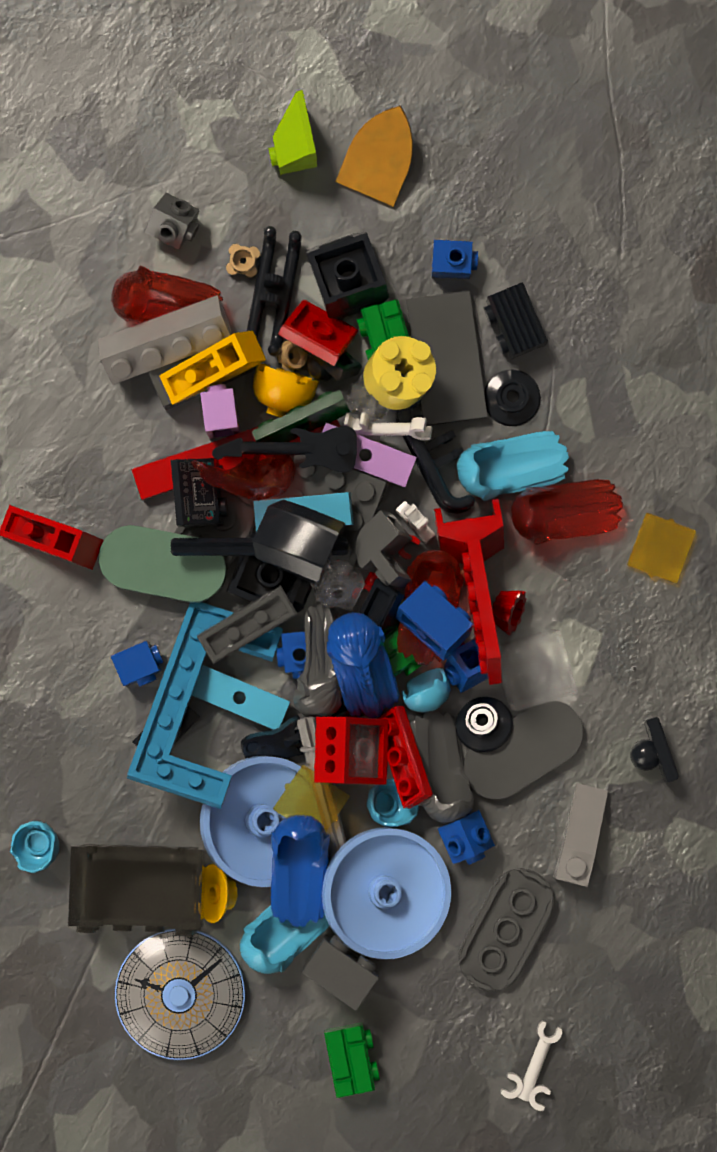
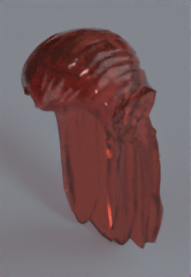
M139 266L137 270L126 272L115 281L111 302L114 311L123 320L141 324L218 295L220 301L223 300V297L220 296V290L206 283L167 273L150 271L146 267Z
M255 455L254 458H244L236 467L228 470L195 460L191 462L194 469L200 472V477L209 485L255 501L277 498L290 487L295 475V464L290 455Z
M603 479L544 487H527L526 491L516 496L515 501H513L511 506L512 523L516 531L524 539L534 542L535 545L546 543L552 539L586 537L607 533L617 529L618 523L622 520L617 515L623 508L622 497L613 492L615 484H611L609 480Z
M428 550L419 554L411 562V565L407 567L406 573L412 581L407 584L403 602L426 581L431 586L439 587L446 594L447 601L455 608L459 607L460 591L464 578L461 574L458 560L450 553L442 550ZM399 621L397 637L399 653H403L405 658L413 654L415 661L419 665L424 664L427 666L434 658L439 662L442 661Z

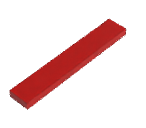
M258 427L131 469L141 500L173 490L171 460L214 458L212 452L216 447L237 438H242V441L256 442L252 431ZM319 427L311 432L321 433L322 430L321 427ZM300 437L290 442H300ZM242 454V457H223L218 460V465H223L226 473L276 455Z

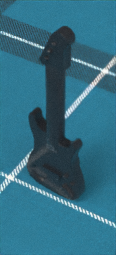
M349 426L336 427L321 433L293 428L290 430V433L300 437V442L242 441V438H237L216 447L212 452V456L214 459L220 460L223 457H242V454L305 455V461L299 465L302 469L318 465L332 471L346 473L355 466L357 437L355 430Z
M346 706L332 716H329L359 718L356 715L351 716ZM298 715L294 716L272 731L258 732L245 736L241 740V749L245 759L255 756H273L288 759L293 756L303 755L304 752L300 751L301 747L296 746L297 743L301 742L299 730H294L300 717Z

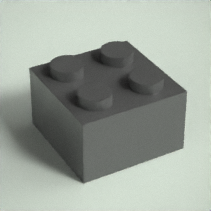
M325 935L304 965L302 973L356 1011L379 978V972L376 971L377 964L365 955L360 954L359 957H356L350 953V948L336 935L332 939Z

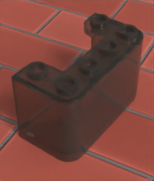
M76 844L71 846L68 926H77L76 932L96 933V930H100V926L113 925V931H132V926H145V932H164L165 926H168L171 929H175V935H195L197 930H201L204 926L206 849L204 847Z

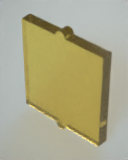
M646 512L627 566L648 573L650 578L657 576L677 584L696 531L674 523L672 518L666 520Z
M303 764L292 781L285 784V791L273 807V810L285 818L293 815L312 816L327 831L333 822L338 821L337 815L350 798V795L332 783H314V771Z

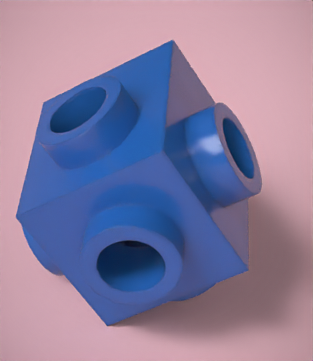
M305 631L281 634L282 647L276 648L278 667H284L285 673H292L293 679H298L305 668L306 657L302 661H297L294 658L297 650H304L306 652Z
M480 810L437 828L453 864L466 860L468 865L486 857L484 851L495 846Z

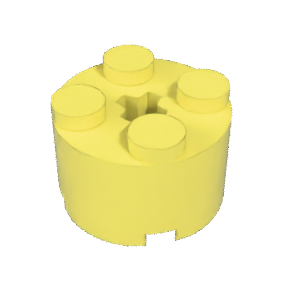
M407 336L390 338L378 347L365 365L363 375L365 388L383 407L393 410L406 409L420 400L431 388L436 376V364L430 347L425 342Z

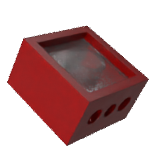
M316 717L314 783L387 785V719Z

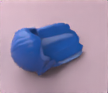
M356 612L344 614L330 625L327 642V653L332 660L344 704L351 716L356 715L360 717L364 713L365 716L372 719L381 717L385 707L391 709L394 703L399 702L396 678L384 647L385 635L381 627L377 626L367 615Z
M289 816L278 824L274 832H271L273 850L271 909L273 917L278 918L281 923L288 919L291 925L295 927H305L310 919L317 923L318 919H322L324 916L322 888L328 868L330 834H326L324 826L312 816Z

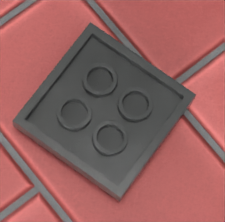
M295 455L278 499L351 492L354 525H346L341 537L348 539L349 552L347 555H331L328 564L354 573L358 563L355 554L358 534L363 526L377 514L389 482L354 468L346 473L332 471L318 465L302 469L299 465L305 461V455Z

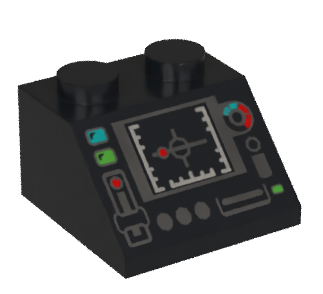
M214 458L171 460L177 526L190 528L224 524L223 517H228L226 497L221 498L220 485L225 484L224 466L218 465V460Z

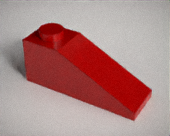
M11 505L8 507L0 528V536L91 570H93L100 547L104 541L82 530Z

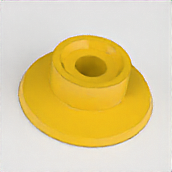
M215 864L205 867L198 883V905L206 921L216 923L222 919L226 910H231L235 906L237 901L235 881L230 877H226L225 873Z

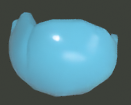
M435 668L409 680L406 685L408 694L406 695L404 691L401 693L405 705L410 710L430 712L438 709L449 698L451 685L444 669Z
M394 778L387 779V785H374L369 790L366 806L371 818L381 826L395 828L407 825L418 815V805L411 809L403 808Z
M31 821L20 825L13 834L10 853L16 859L17 867L20 870L35 873L47 869L56 860L60 850L59 839L55 831L47 823Z

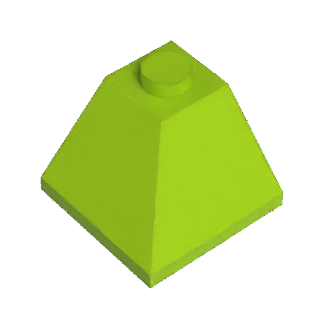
M303 90L296 91L273 135L274 147L268 148L272 167L278 166L280 175L317 167L316 150Z

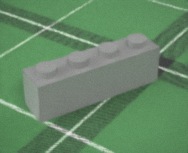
M218 295L98 339L100 361L113 385L198 354L232 335L229 319Z

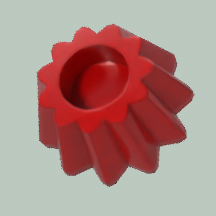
M500 591L499 595L496 596L492 608L494 622L507 635L515 632L517 625L521 623L527 600L525 598L526 591Z

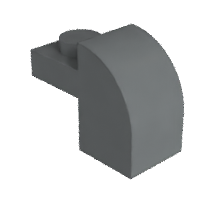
M380 510L372 517L358 534L355 554L361 569L376 573L377 577L387 586L392 585L403 589L412 579L394 555L412 538L395 515Z

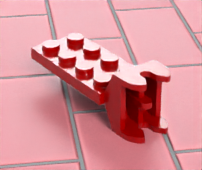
M498 499L492 500V515L478 518H467L465 520L443 523L441 508L434 509L441 558L463 564L464 580L469 595V609L474 624V638L478 646L481 674H487L489 685L502 683L501 655L484 561L505 548L504 525Z

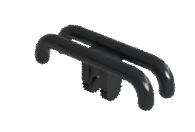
M268 226L264 229L263 245L246 331H253L258 340L264 306L276 308L268 353L271 356H278L284 338L278 335L288 319L302 236L299 231H292L289 234L283 276L271 274L276 244V229Z
M422 397L410 407L397 410L396 423H411V411L419 406ZM451 430L426 443L410 435L402 436L412 456L417 457L415 462L439 507L448 513L454 514L470 510L475 504V498L471 495L461 498L452 496L438 470L459 459L464 451L463 448L455 449L449 452V454L434 460L430 454L432 450L440 445L451 442L456 437L454 431Z

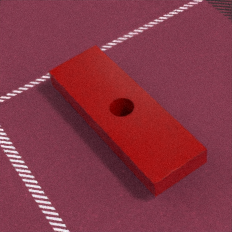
M395 706L377 719L388 720L387 761L403 808L411 809L432 796L433 793L404 706Z

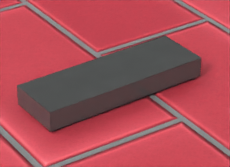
M280 585L197 634V638L214 664L297 615V612Z

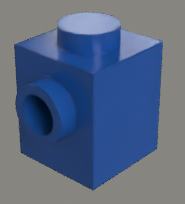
M434 240L432 277L470 279L471 270H477L478 251H472V242Z
M475 639L458 647L447 658L444 666V671L450 684L456 685L461 693L488 679L487 674H481L478 646L475 643Z
M144 641L111 656L123 686L126 687L136 682L141 687L157 680L155 674L161 672L159 664L164 662L157 645L151 647L148 641Z

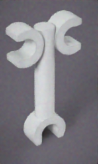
M346 413L344 426L353 428L357 435L380 443L381 436L410 435L418 440H430L433 430L432 426H426L427 419L422 417L413 418L411 423H369L370 416L366 413H361L360 419L354 418L351 413Z
M404 501L396 508L397 514L407 524L409 523L410 528L414 529L413 531L425 544L435 536V533L427 525L429 520L420 513L414 504L410 506Z
M543 1020L537 1026L539 1041L523 1082L517 1074L508 1072L507 1078L516 1082V1088L513 1091L502 1088L500 1091L508 1099L518 1097L530 1102L531 1106L538 1111H544L545 1106L535 1101L536 1094L544 1092L550 1095L551 1090L543 1084L536 1086L535 1084L551 1044L557 1042L562 1036V1028L558 1026L554 1035L546 1036L544 1034L546 1021Z

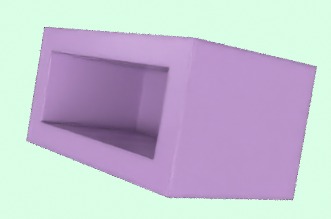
M225 384L208 386L207 392H201L200 395L205 432L209 439L240 433L237 400L233 388L227 389Z

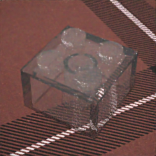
M550 629L499 644L502 670L501 684L509 709L519 711L578 693L561 630Z

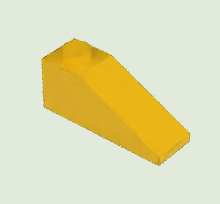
M253 331L238 332L159 375L172 405L207 390L208 386L218 385L244 373L265 361L266 358Z

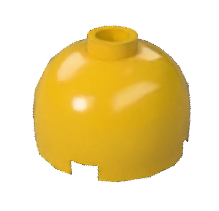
M260 363L257 365L254 374L253 390L257 400L268 407L266 413L282 417L295 407L310 404L316 394L319 381L312 380L310 377L295 372L286 371L283 368L273 369L270 368L269 364Z

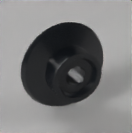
M510 369L497 373L489 380L484 390L487 413L493 420L505 426H520L527 423L536 415L541 402V394L537 383L530 375L520 370ZM507 393H517L518 400L510 402L507 399Z
M478 697L470 700L461 708L456 718V732L459 740L467 748L476 752H490L498 749L508 740L513 729V718L509 708L502 701L493 697ZM480 719H488V723L486 725H478Z

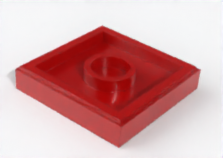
M303 299L282 325L278 335L335 366L354 341L359 330L342 320L329 318L326 311Z

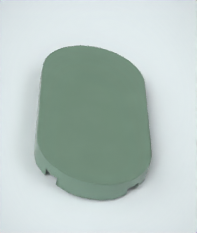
M135 525L122 526L112 531L104 539L99 551L100 569L105 578L113 585L124 590L184 602L199 603L208 600V598H211L223 587L227 576V565L223 556L172 555L171 539L197 537Z

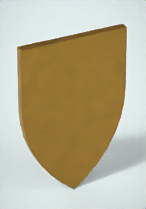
M401 105L377 114L363 125L353 138L335 181L392 207L395 206L406 179L413 155L412 132Z

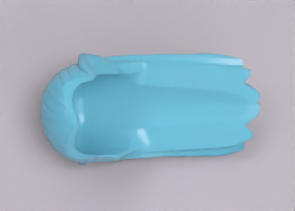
M553 431L535 432L504 440L472 444L471 448L463 451L458 459V478L467 492L481 497L484 501L495 498L499 494L545 487L565 479L568 467L563 464L569 458L568 452H566L567 447L558 443L560 437L555 435Z
M270 905L253 922L244 927L245 933L240 940L241 957L251 969L263 974L284 972L294 958L330 926L325 913L322 919H318L317 923L310 919L305 927H295L291 925L288 919L281 923L278 918L273 917Z

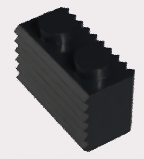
M523 282L487 297L486 302L488 306L483 307L489 324L495 323L500 335L496 336V341L502 354L508 353L510 359H514L547 344L548 340Z

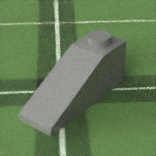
M576 783L553 875L555 879L588 887L608 795L607 790Z

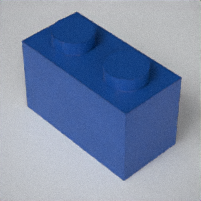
M426 581L398 607L396 619L443 661L470 636L473 627L471 618L465 610L460 607L455 608L447 601L446 594L439 587L431 586Z

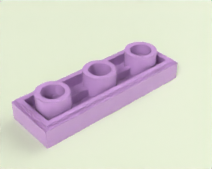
M325 423L322 432L328 431L332 428H336L337 426ZM356 434L357 456L354 469L405 488L417 457ZM366 449L370 452L371 458L369 461H362L360 459L359 453L361 450Z

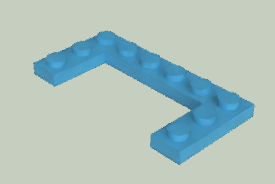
M203 602L190 603L127 773V779L221 809L232 775L171 756L207 655L197 638V634L233 614V612ZM275 627L241 647L238 651L273 662L283 629Z

